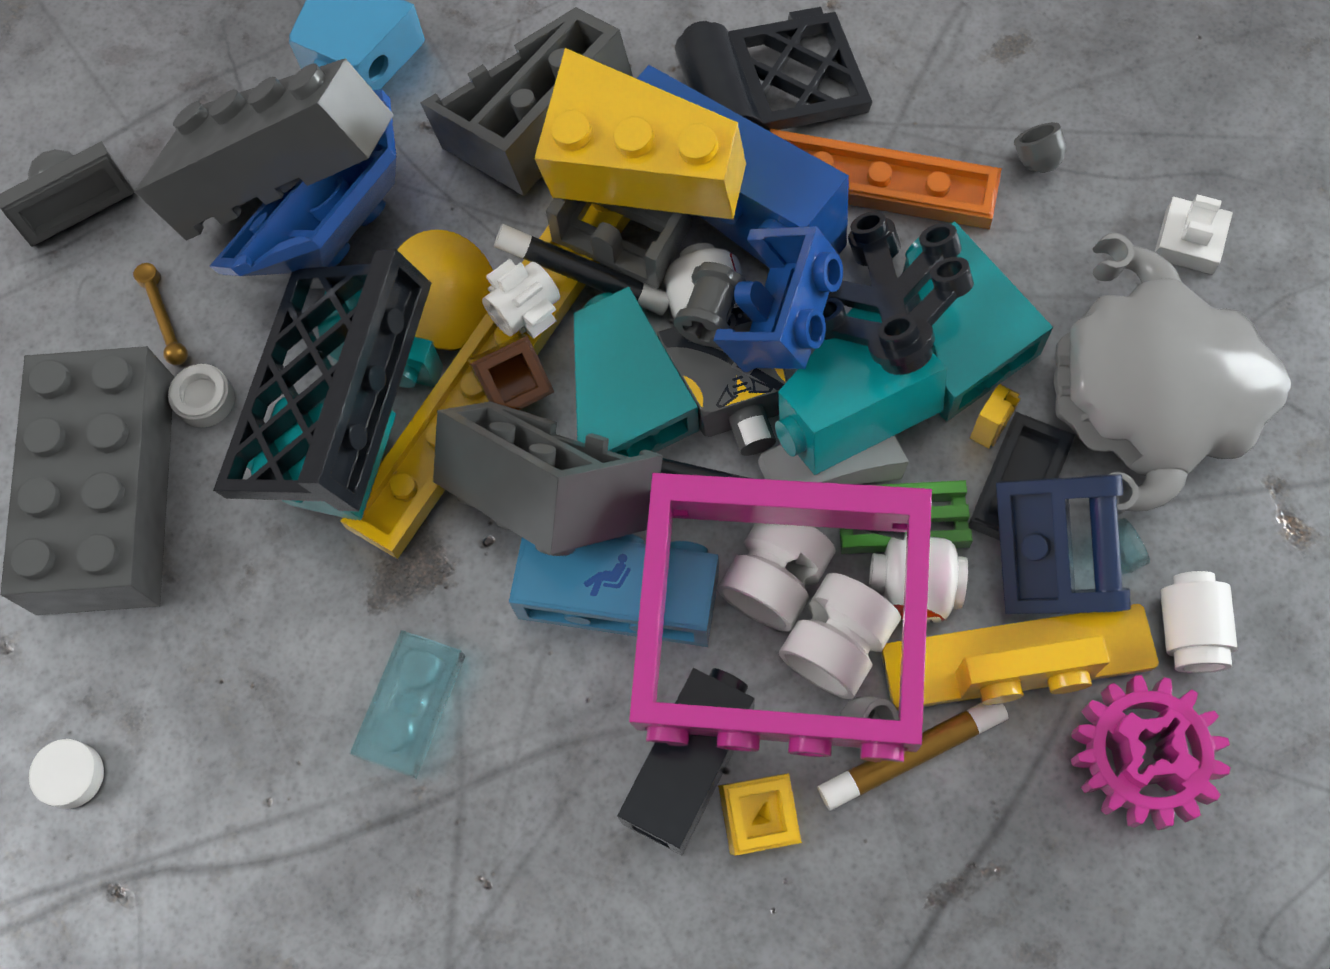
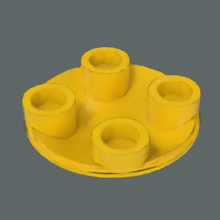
M439 229L417 233L407 239L397 249L432 283L415 337L432 341L437 349L459 350L464 346L487 313L482 299L490 293L488 287L491 284L486 276L493 269L481 250L467 238L457 233Z

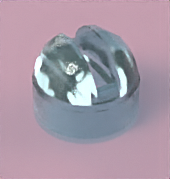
M1124 517L1119 519L1121 571L1123 575L1132 573L1149 564L1150 558L1144 543L1131 523Z

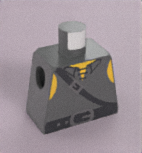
M740 307L733 308L728 325L736 332H749L752 321ZM675 327L657 332L659 340L698 406L699 429L704 436L712 437L732 430L740 453L744 456L762 453L775 445L776 438L768 418L779 415L778 391L787 382L785 369L755 368L749 372H743L720 347L696 344L682 336Z

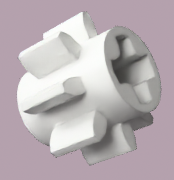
M508 259L486 276L491 286L488 287L490 293L482 299L483 305L494 323L508 336H512L518 331L521 334L527 331L534 339L556 322L552 315L556 310L553 304L560 299V293L549 274L536 262H530L524 267L521 262L515 265L511 259Z

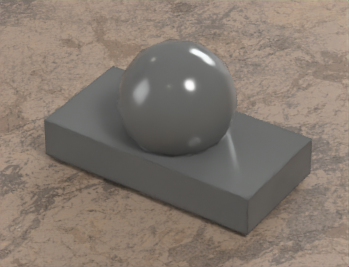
M101 141L76 155L71 154L69 151L56 149L42 152L31 162L27 180L0 193V209L29 245L33 247L135 192L129 180Z

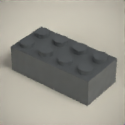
M148 346L24 355L0 595L34 615L160 607L172 426V408L168 400V391L174 376Z

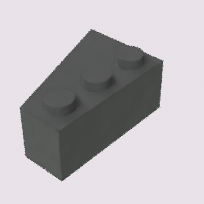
M577 7L516 43L514 46L517 53L488 71L482 64L469 72L467 75L471 82L442 100L435 93L420 102L443 149L523 196L542 177L534 158L564 49L567 48L633 77L620 29Z

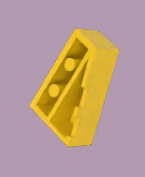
M567 48L564 49L534 158L552 198L734 219L746 167L738 122Z

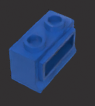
M817 226L750 229L747 241L770 267L765 286L759 281H740L737 283L734 290L735 302L752 321L750 331L736 332L734 329H717L713 341L743 372H749L755 368L806 369L811 350L819 348L825 338L826 323L823 311L829 292H835L841 286L843 280L842 260Z

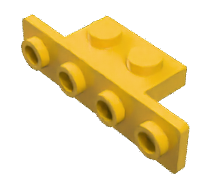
M1132 604L1131 609L1126 611L1075 613L926 637L923 707L981 698L984 705L1001 704L1022 698L1024 696L1023 691L1049 687L1051 694H1064L1092 686L1091 680L1152 671L1158 666L1159 661L1145 609L1141 604ZM902 641L886 643L881 652L891 702L898 711Z

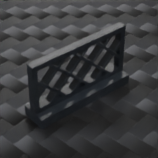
M397 249L375 250L371 264L305 268L291 272L213 491L226 499L325 501L338 511L360 510L432 284ZM324 288L326 294L302 313L309 289ZM363 288L357 306L350 311L346 301ZM337 310L342 319L317 339L312 330ZM303 339L308 348L284 367L283 363L287 351ZM344 342L339 360L332 366L327 356ZM318 365L322 376L298 395L294 384ZM284 394L288 404L265 423L264 417L268 406ZM325 398L319 419L313 424L308 412ZM298 422L303 433L279 452L274 441ZM263 451L268 462L251 477L243 479L248 462ZM306 456L298 480H292L288 470Z

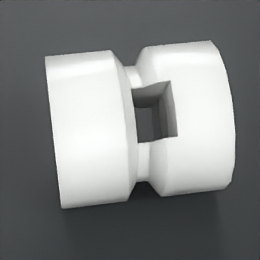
M755 523L744 541L749 552L748 555H736L718 585L717 590L729 604L753 620L776 630L789 632L793 629L809 600L805 585H816L819 582L836 550L834 544L827 536L815 527Z
M829 573L809 602L808 609L812 619L798 620L779 650V655L795 672L819 688L844 699H853L873 666L868 653L870 651L882 652L900 622L901 615L886 598L865 584L846 575Z

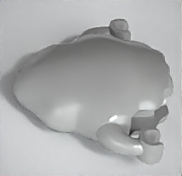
M1108 233L1098 241L1092 250L1096 254H1109L1115 261L1105 260L1100 262L1093 269L1094 277L1100 281H1111L1117 278L1124 269H1129L1137 274L1141 284L1127 297L1115 295L1099 297L1092 304L1089 311H1086L1071 326L1070 332L1065 334L1056 345L1055 361L1057 368L1053 382L1057 395L1055 402L1056 416L1071 427L1084 445L1090 450L1101 452L1113 451L1130 469L1146 476L1145 481L1137 486L1133 478L1125 473L1113 472L1109 474H1122L1123 495L1118 496L1119 504L1117 503L1119 516L1125 511H1149L1164 506L1173 500L1184 487L1187 475L1199 465L1205 456L1217 459H1235L1242 457L1250 451L1257 442L1263 426L1283 409L1291 381L1284 364L1263 343L1253 322L1239 310L1228 308L1216 309L1209 306L1181 282L1178 272L1169 261L1146 248L1133 246L1131 241L1122 234Z

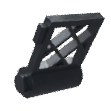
M821 7L789 12L788 20L732 31H728L724 25L716 22H695L684 30L674 46L688 87L769 132L770 129L783 130L868 113L872 105V99L836 12L823 13ZM826 34L832 49L827 57H823L799 45L803 37ZM765 45L781 53L774 66L770 67L751 58L748 48ZM790 58L817 71L809 85L781 72ZM826 75L846 85L851 96L834 99L818 91L817 88ZM774 86L798 98L799 101L793 108L771 112L766 95L770 88Z

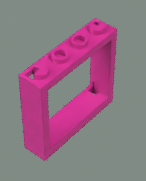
M652 473L629 722L636 730L647 731L646 742L667 743L669 746H687L689 734L716 736L717 748L725 750L756 752L759 751L760 740L789 742L788 753L799 756L831 757L832 746L861 748L860 759L904 762V751L917 752L922 745L932 489ZM673 518L907 532L899 720L657 702Z

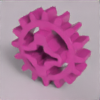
M1138 675L1127 682L1126 694L1118 685L1112 683L1101 692L1104 704L1091 700L1082 709L1081 712L1092 725H1078L1072 731L1071 738L1085 744L1086 750L1074 756L1071 762L1072 766L1090 769L1092 777L1086 780L1081 789L1084 793L1101 789L1106 794L1101 808V812L1105 815L1112 813L1122 806L1127 809L1126 818L1129 827L1136 828L1142 825L1148 814H1151L1152 821L1157 830H1164L1174 825V812L1186 823L1201 815L1196 801L1208 805L1217 801L1221 796L1209 780L1221 779L1230 774L1231 767L1215 760L1214 753L1230 745L1229 739L1210 735L1207 727L1212 725L1219 716L1216 711H1209L1198 715L1193 709L1198 693L1193 689L1178 699L1172 696L1171 679L1162 678L1155 684L1152 691H1148L1142 675ZM1132 709H1149L1159 712V715L1156 718L1141 719L1133 712L1128 715L1123 712ZM1161 733L1160 738L1155 743L1157 748L1153 753V758L1156 762L1138 772V768L1144 761L1142 756L1146 750L1143 742ZM1186 737L1191 746L1192 756L1189 754ZM1106 747L1112 750L1115 773L1109 764ZM1157 784L1165 791L1173 789L1177 793L1168 797H1150L1139 792L1147 785Z

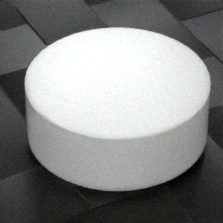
M196 364L183 369L174 377L169 387L168 400L171 408L185 423L194 427L204 428L216 425L228 416L235 402V391L230 381L218 368L208 364Z
M73 739L56 740L43 747L33 759L29 770V785L35 797L45 804L61 809L76 808L87 803L98 792L104 777L103 762L97 751L86 744Z

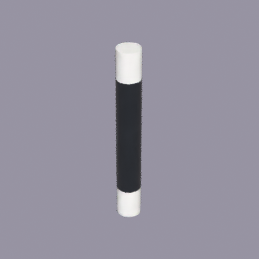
M502 224L494 242L495 248L529 262H536L546 269L605 293L614 294L626 287H630L640 307L662 316L668 308L669 300L666 291L656 289L630 276L505 224Z

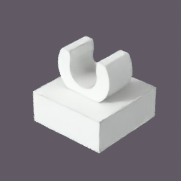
M1198 194L1193 201L1173 196L1166 208L1155 253L1171 264L1213 275L1221 262L1233 212L1219 209L1221 200Z

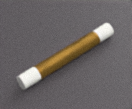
M981 702L922 732L921 747L917 752L904 751V762L885 760L881 762L865 761L817 786L820 796L828 810L831 811L1008 720L1006 708L1003 703L984 705Z

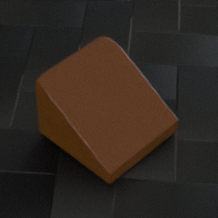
M520 334L467 360L488 402L491 401L520 410L554 393L528 336L525 334Z

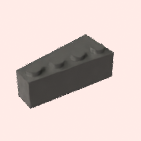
M346 58L320 67L315 63L309 64L295 75L277 80L276 77H269L255 88L242 92L233 89L224 93L217 100L201 104L199 101L189 104L176 116L173 122L176 131L134 192L187 241L200 235L204 229V221L211 217H214L221 225L238 218L242 211L239 206L255 197H258L267 205L282 198L284 193L289 191L300 179L309 186L367 160L394 114Z

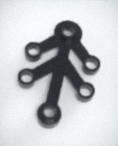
M867 212L858 216L851 223L848 241L855 261L859 265L868 266L873 287L842 280L841 286L837 291L829 292L823 311L826 323L824 339L837 338L868 346L872 359L880 364L886 372L894 375L909 374L925 366L931 359L932 347L935 342L932 325L957 298L964 296L973 288V277L968 261L957 257L962 247L956 227L949 223H940L928 227L921 233L919 241L923 252L897 278L892 258L899 253L901 243L895 224L892 220L886 218L882 212ZM932 279L934 289L908 314L906 305ZM844 306L880 314L882 323L848 317Z

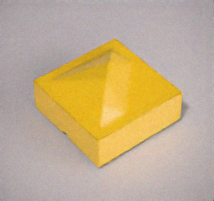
M788 773L718 785L731 855H742L802 843L790 775Z

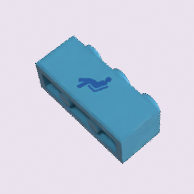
M629 534L576 548L570 555L552 556L541 553L534 544L522 537L509 604L520 620L637 637L646 544H644V540L641 537ZM689 541L671 542L662 641L708 647L719 579V555L708 553V549L701 544Z

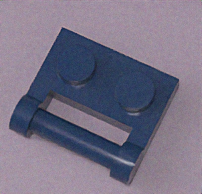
M1122 474L1001 481L996 483L1005 614L1118 612L1131 609L1130 589L1122 586L1116 496L1123 495ZM1089 498L1094 589L1075 590L1069 499Z

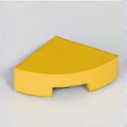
M999 384L981 410L969 439L988 449L990 446L994 447L1021 400L1020 394Z

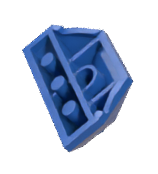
M382 89L373 90L392 112L390 97ZM393 119L389 122L367 160L309 186L300 179L289 191L284 193L282 198L267 205L263 203L212 262L210 267L221 275L256 276L291 274V272L298 269L332 267L340 263L350 249V244L347 241L360 226L370 224L381 214L386 205L383 198L395 185L397 156Z

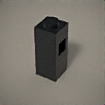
M693 668L675 704L754 710L755 698L746 694L748 685L726 671L713 668L710 674L707 675ZM689 734L687 746H669L667 743L655 742L617 815L622 825L682 856L734 751L717 748L716 736Z

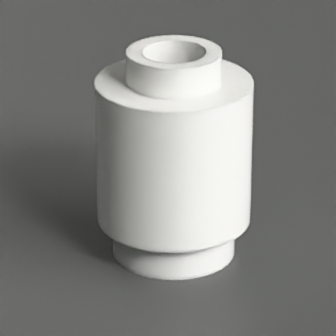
M1191 571L1173 576V585L1162 588L1160 594L1166 653L1174 657L1175 670L1185 673H1207L1232 668L1231 653L1237 651L1238 647L1231 586L1227 583L1216 581L1215 574L1208 571Z

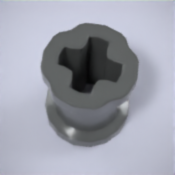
M703 262L700 266L694 268L691 276L692 283L694 284L693 291L686 308L680 309L676 314L674 327L682 336L696 344L719 347L713 341L716 330L731 329L728 321L736 303L734 290L738 282L746 280L740 273L735 272L726 265L716 262Z

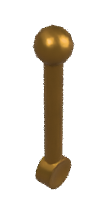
M142 263L134 269L133 277L142 288L146 289L166 344L163 351L164 359L171 365H181L186 361L188 351L184 345L178 343L159 293L157 284L160 281V273L153 264Z

